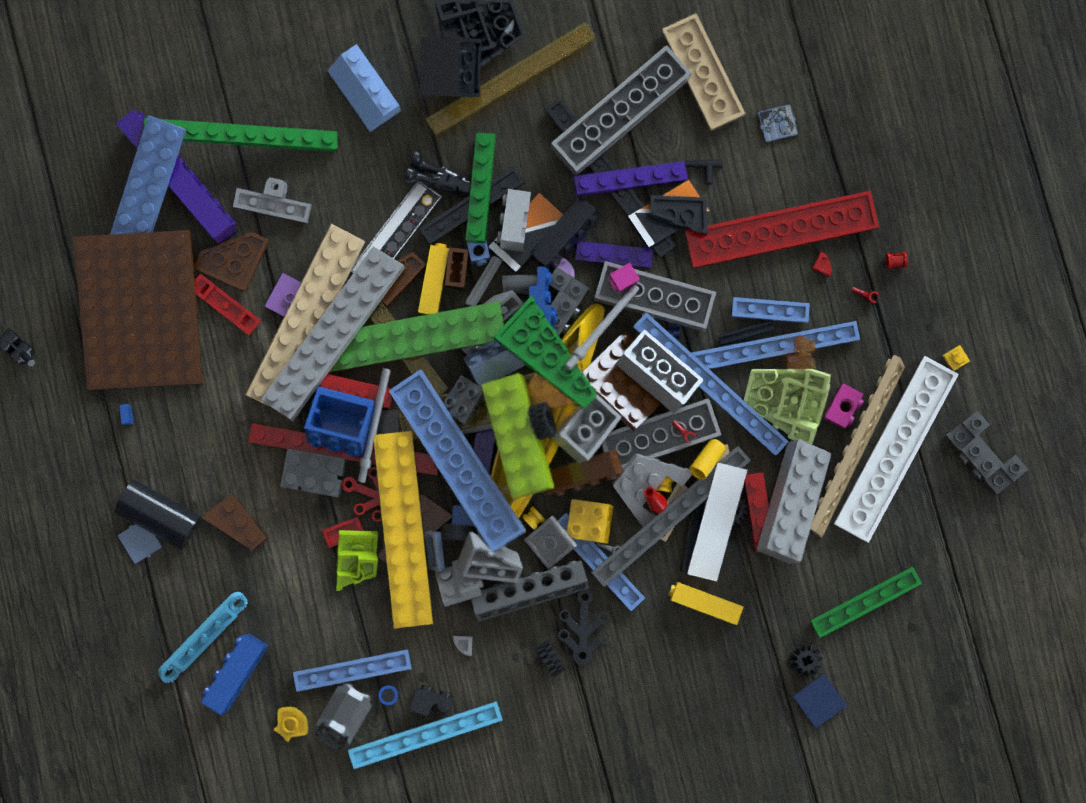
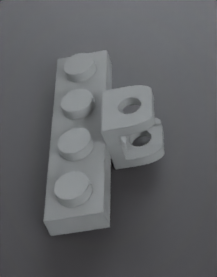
M268 178L263 194L237 188L233 203L235 208L304 223L309 221L312 205L285 199L287 183L275 178ZM276 184L279 186L277 190L274 189Z

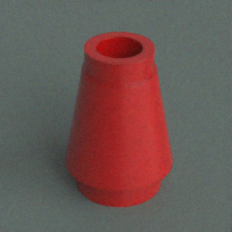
M653 487L645 489L644 496L649 509L655 513L663 512L667 508L666 498Z

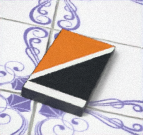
M689 179L662 195L700 197ZM649 203L627 216V220L647 250L682 229V227L649 216Z
M539 192L529 203L523 252L500 249L497 237L488 246V249L500 258L513 272L517 273L532 257L529 252L564 214Z

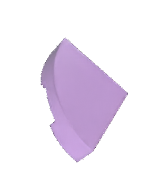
M563 258L558 268L574 278L575 273L572 265Z

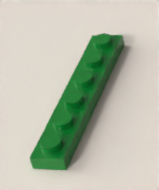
M476 133L466 232L467 243H486L496 141L495 133Z
M910 567L811 619L810 622L818 637L821 638L922 583L914 568Z

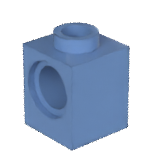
M487 242L467 243L472 264L482 266L487 264V261H490ZM478 247L484 249V253L481 256H476L473 253Z

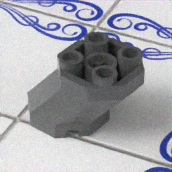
M350 684L338 686L312 732L315 734L317 731L319 734L318 740L330 748L338 749L340 746L343 747L342 750H347L372 706L370 704L371 698L365 693L358 692Z

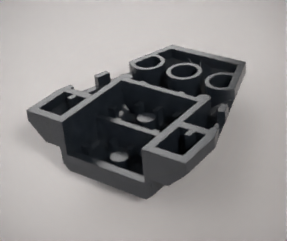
M445 0L435 4L442 37L481 39V67L525 37V32L513 0Z

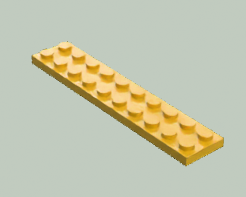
M412 431L375 435L374 448L394 628L433 624Z

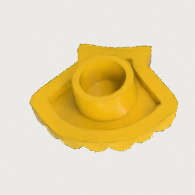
M295 707L279 708L278 726L274 728V731L279 733L287 742L291 737L306 735L308 733L307 718Z

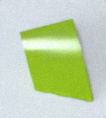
M339 530L336 591H340L342 587L352 583L355 585L363 580L376 577L378 531Z

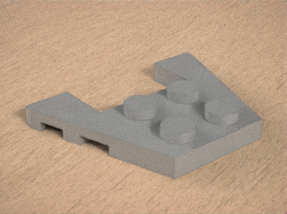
M635 453L623 468V472L619 473L618 478L612 482V485L641 526L644 527L656 517L655 514L643 507L646 502L644 496L645 489L653 487L656 490L666 476L683 487L692 474L688 468L684 469L671 463L667 464Z

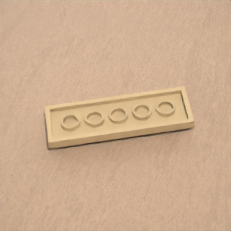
M695 13L663 28L662 33L670 49L692 73L687 84L710 131L744 116L745 112L697 14Z

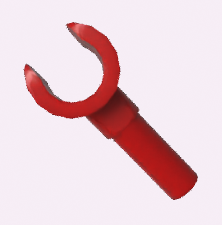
M855 287L852 289L853 292L865 297L866 301L871 304L876 303V301L871 299L872 294L877 297L880 296L875 291L868 293Z
M675 420L672 422V425L683 435L685 442L691 443L686 438L688 434L696 438L695 433L686 431Z

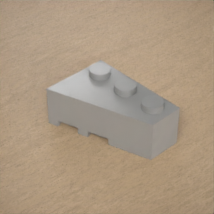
M508 189V194L503 195L502 206L506 207L505 213H501L500 224L503 225L502 232L498 231L497 237L500 249L523 252L531 192Z
M469 532L458 559L463 577L517 583L523 569L517 552L504 546L492 552L484 538L472 532Z

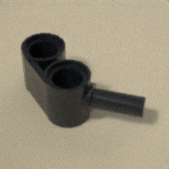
M8 328L0 336V348L10 353L9 355L20 365L23 366L26 363L29 367H33L35 361L31 356L36 351Z

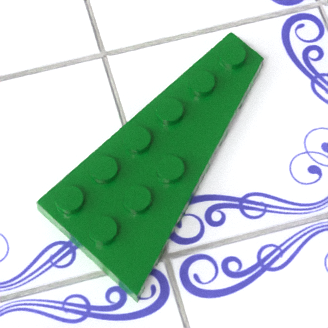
M531 296L494 336V340L578 407L585 410L597 397V393L585 375L582 374L577 363L571 370L565 368V364L571 358L568 349L552 325L549 324L542 310L535 303L533 296Z

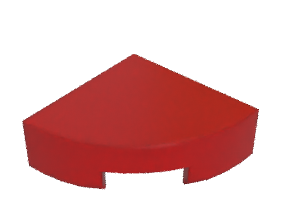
M820 252L812 269L830 277L832 271L830 261L826 254Z

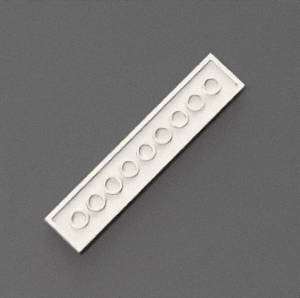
M926 356L922 358L837 516L834 525L869 543L959 374Z

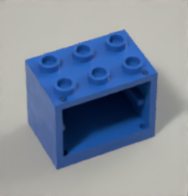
M318 386L304 427L307 443L314 447H327L333 452H346V454L352 457H363L375 406L374 401Z

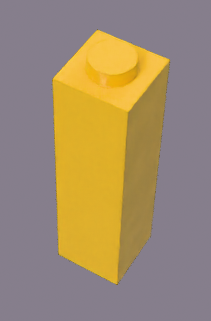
M436 243L435 246L430 245L418 309L419 315L439 313L448 263L449 248H446L447 245Z
M679 582L671 586L668 594L673 602L735 625L738 624L743 610V606Z

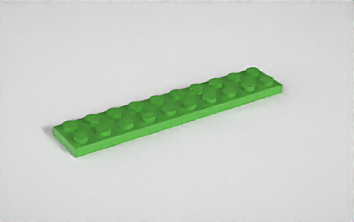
M500 302L361 327L329 373L496 342L494 336L504 326Z

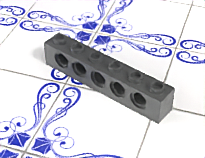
M571 561L565 566L551 567L548 571L534 572L528 577L518 578L517 583H498L491 588L480 589L482 595L471 598L476 618L480 622L589 589L582 561ZM565 576H570V577H571V578H570L569 580H567V581H563V580H562V578L565 577ZM545 582H552L550 586H543ZM528 587L534 588L530 592H525V589ZM509 593H515L511 598L506 597ZM491 598L496 599L494 603H488Z

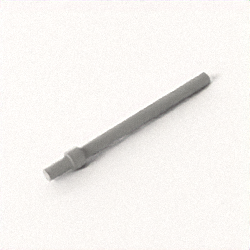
M633 285L581 347L575 349L572 353L573 356L565 364L566 369L571 370L578 361H582L586 356L587 350L639 291L637 285Z
M385 368L382 370L364 455L360 459L359 464L361 468L358 481L363 483L366 481L368 468H371L374 438L390 375V370Z

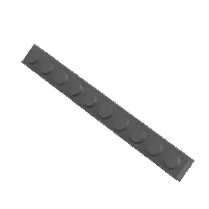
M737 446L718 463L742 469L751 460ZM717 464L705 480L699 479L667 506L663 512L659 513L591 572L603 587L708 498Z

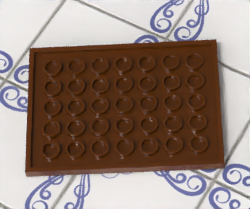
M191 230L74 236L87 390L203 383Z

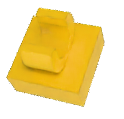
M960 345L942 355L952 371L970 362Z

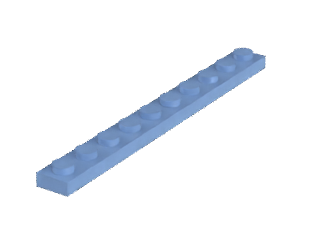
M645 313L633 326L640 334L643 330H646L704 379L698 387L774 456L789 442L648 313Z
M854 321L692 352V354L708 369H714L859 341L860 336L857 322Z

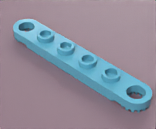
M232 593L159 668L158 675L163 682L170 683V681L176 680V677L178 678V675L184 672L237 617V614L242 609L244 610L248 602L243 593ZM241 599L239 604L233 605L234 601ZM173 670L170 675L165 676V671Z

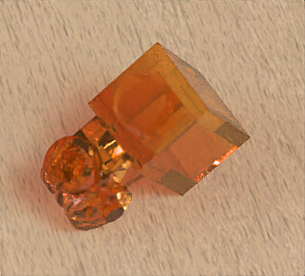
M798 336L794 340V346L799 353L786 354L787 369L816 370L815 358H812V352H815L814 340H808L805 336Z

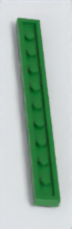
M144 118V127H145L147 118ZM161 119L186 129L183 138L184 142L337 151V131Z

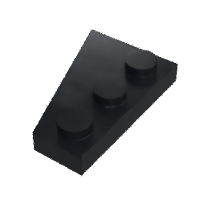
M650 195L649 216L704 236L708 234L706 197Z

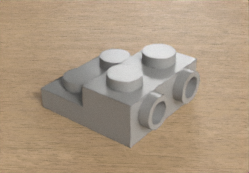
M458 560L452 561L453 566L447 567L443 571H435L445 607L482 595L480 590L483 587L482 580L479 578L463 577Z

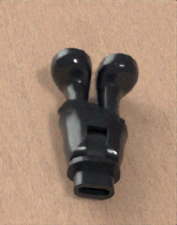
M417 149L415 150L404 183L421 182L429 184L428 188L433 187V190L455 193L457 195L460 193L469 195L471 181L466 180L465 176L462 178L461 174L449 167H439L424 161L422 152ZM416 169L426 171L428 173L434 174L435 176L431 177L425 175L423 173L418 172Z

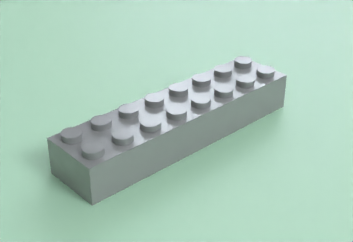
M666 45L551 143V149L569 170L577 176L688 82L692 73Z

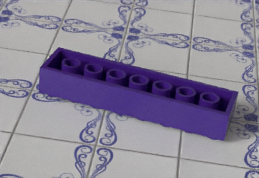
M133 109L116 124L138 149L146 116L142 112L137 113ZM178 155L168 184L169 187L218 244L227 241L238 231L234 227L237 223L227 212L222 213L225 209L215 198L210 199L213 195L202 183L198 185L201 181L190 169L186 170L189 167Z

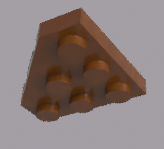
M250 232L239 238L220 243L215 247L200 251L194 264V269L246 292L270 240Z

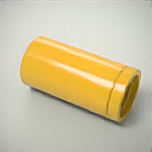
M710 439L689 468L691 474L697 479L705 480L726 451V447L720 441Z

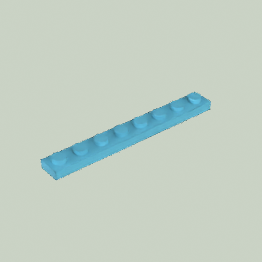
M496 701L349 749L348 752L353 768L356 769L502 721L503 719Z

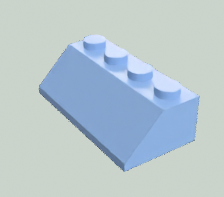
M357 44L341 54L327 70L370 132L401 111L399 104Z

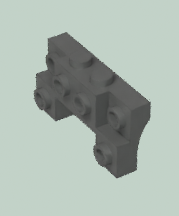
M556 267L552 273V282L549 286L559 292L551 305L558 312V320L555 322L554 330H557V334L560 337L561 334L565 335L568 331L570 319H575L580 311L578 306L588 292L589 287Z
M977 410L944 437L960 454L958 456L959 459L972 468V474L977 479H981L993 494L997 495L1024 474L1028 468L1016 455H1012L1004 463L1001 462L979 436L990 424Z

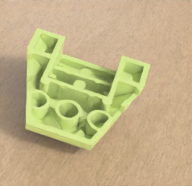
M752 369L744 401L762 418L771 422L774 428L777 430L780 428L787 433V437L791 440L800 439L812 445L828 397L831 375L814 369Z

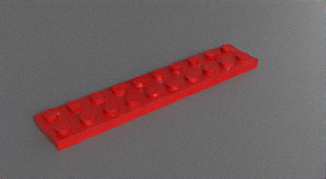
M871 191L708 225V234L706 236L685 230V237L692 268H698L878 229L879 225Z

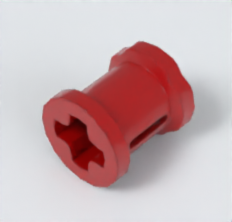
M906 251L898 254L887 252L885 254L887 270L892 267L907 268L908 257Z

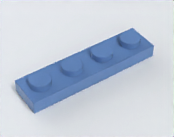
M733 297L731 317L808 323L810 303Z

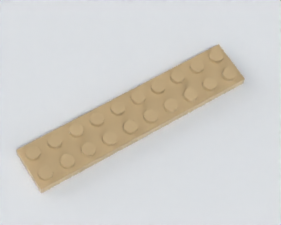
M330 224L245 395L263 403L261 398L341 291L365 241Z
M893 355L892 359L887 361L885 365L886 372L877 381L876 387L878 388L875 394L872 393L868 400L869 407L867 411H863L859 421L861 423L858 429L855 428L851 435L852 441L850 446L847 445L843 451L844 458L841 463L836 465L834 470L835 476L826 486L827 493L818 502L817 508L819 509L813 517L810 530L821 538L905 368L902 359L898 356Z

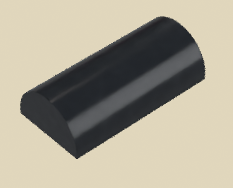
M133 480L126 487L115 508L116 514L182 551L201 520V516L137 480Z

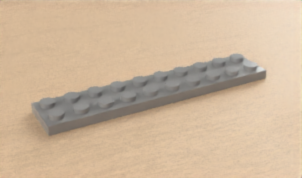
M373 246L266 391L261 401L293 422L405 269L404 265Z

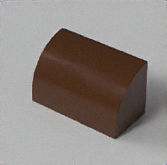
M449 248L445 280L446 287L466 290L470 256L468 249Z

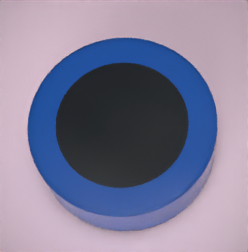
M387 685L379 691V700L384 705H392L398 699V691L394 686Z

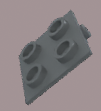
M461 375L444 401V405L453 417L467 425L468 422L471 423L475 415L472 411L477 413V410L474 409L475 406L481 407L477 403L482 404L485 399L483 389Z

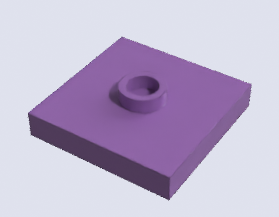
M282 273L265 307L284 317L301 282Z

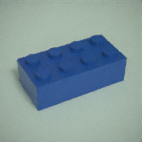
M245 634L237 638L233 645L236 648L232 653L227 654L223 660L224 667L221 670H217L212 678L214 683L210 687L207 686L202 694L204 698L201 703L220 715L229 711L269 645L251 634Z

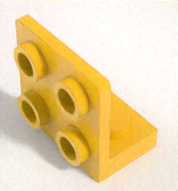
M573 499L571 501L567 528L568 535L573 539L608 544L614 506Z

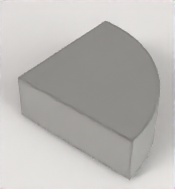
M453 636L456 648L464 655L472 656L473 636Z

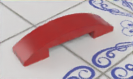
M199 274L195 279L196 295L250 336L261 320L202 274Z

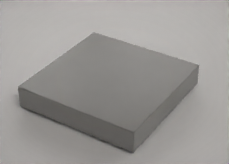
M553 515L524 539L548 569L577 546Z

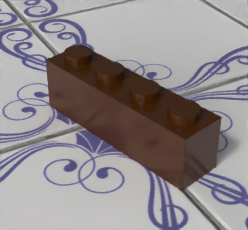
M617 451L605 452L591 457L589 461L582 463L574 462L550 470L554 488L546 490L547 496L554 494L555 497L566 494L565 490L571 489L574 492L583 489L582 485L589 484L590 487L600 484V479L606 478V481L618 478L617 474L622 473L623 470Z

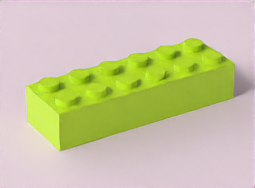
M515 374L482 384L511 497L518 499L553 489L554 485L542 440L536 438V434L533 433V428L531 429L528 408L532 406L524 375Z

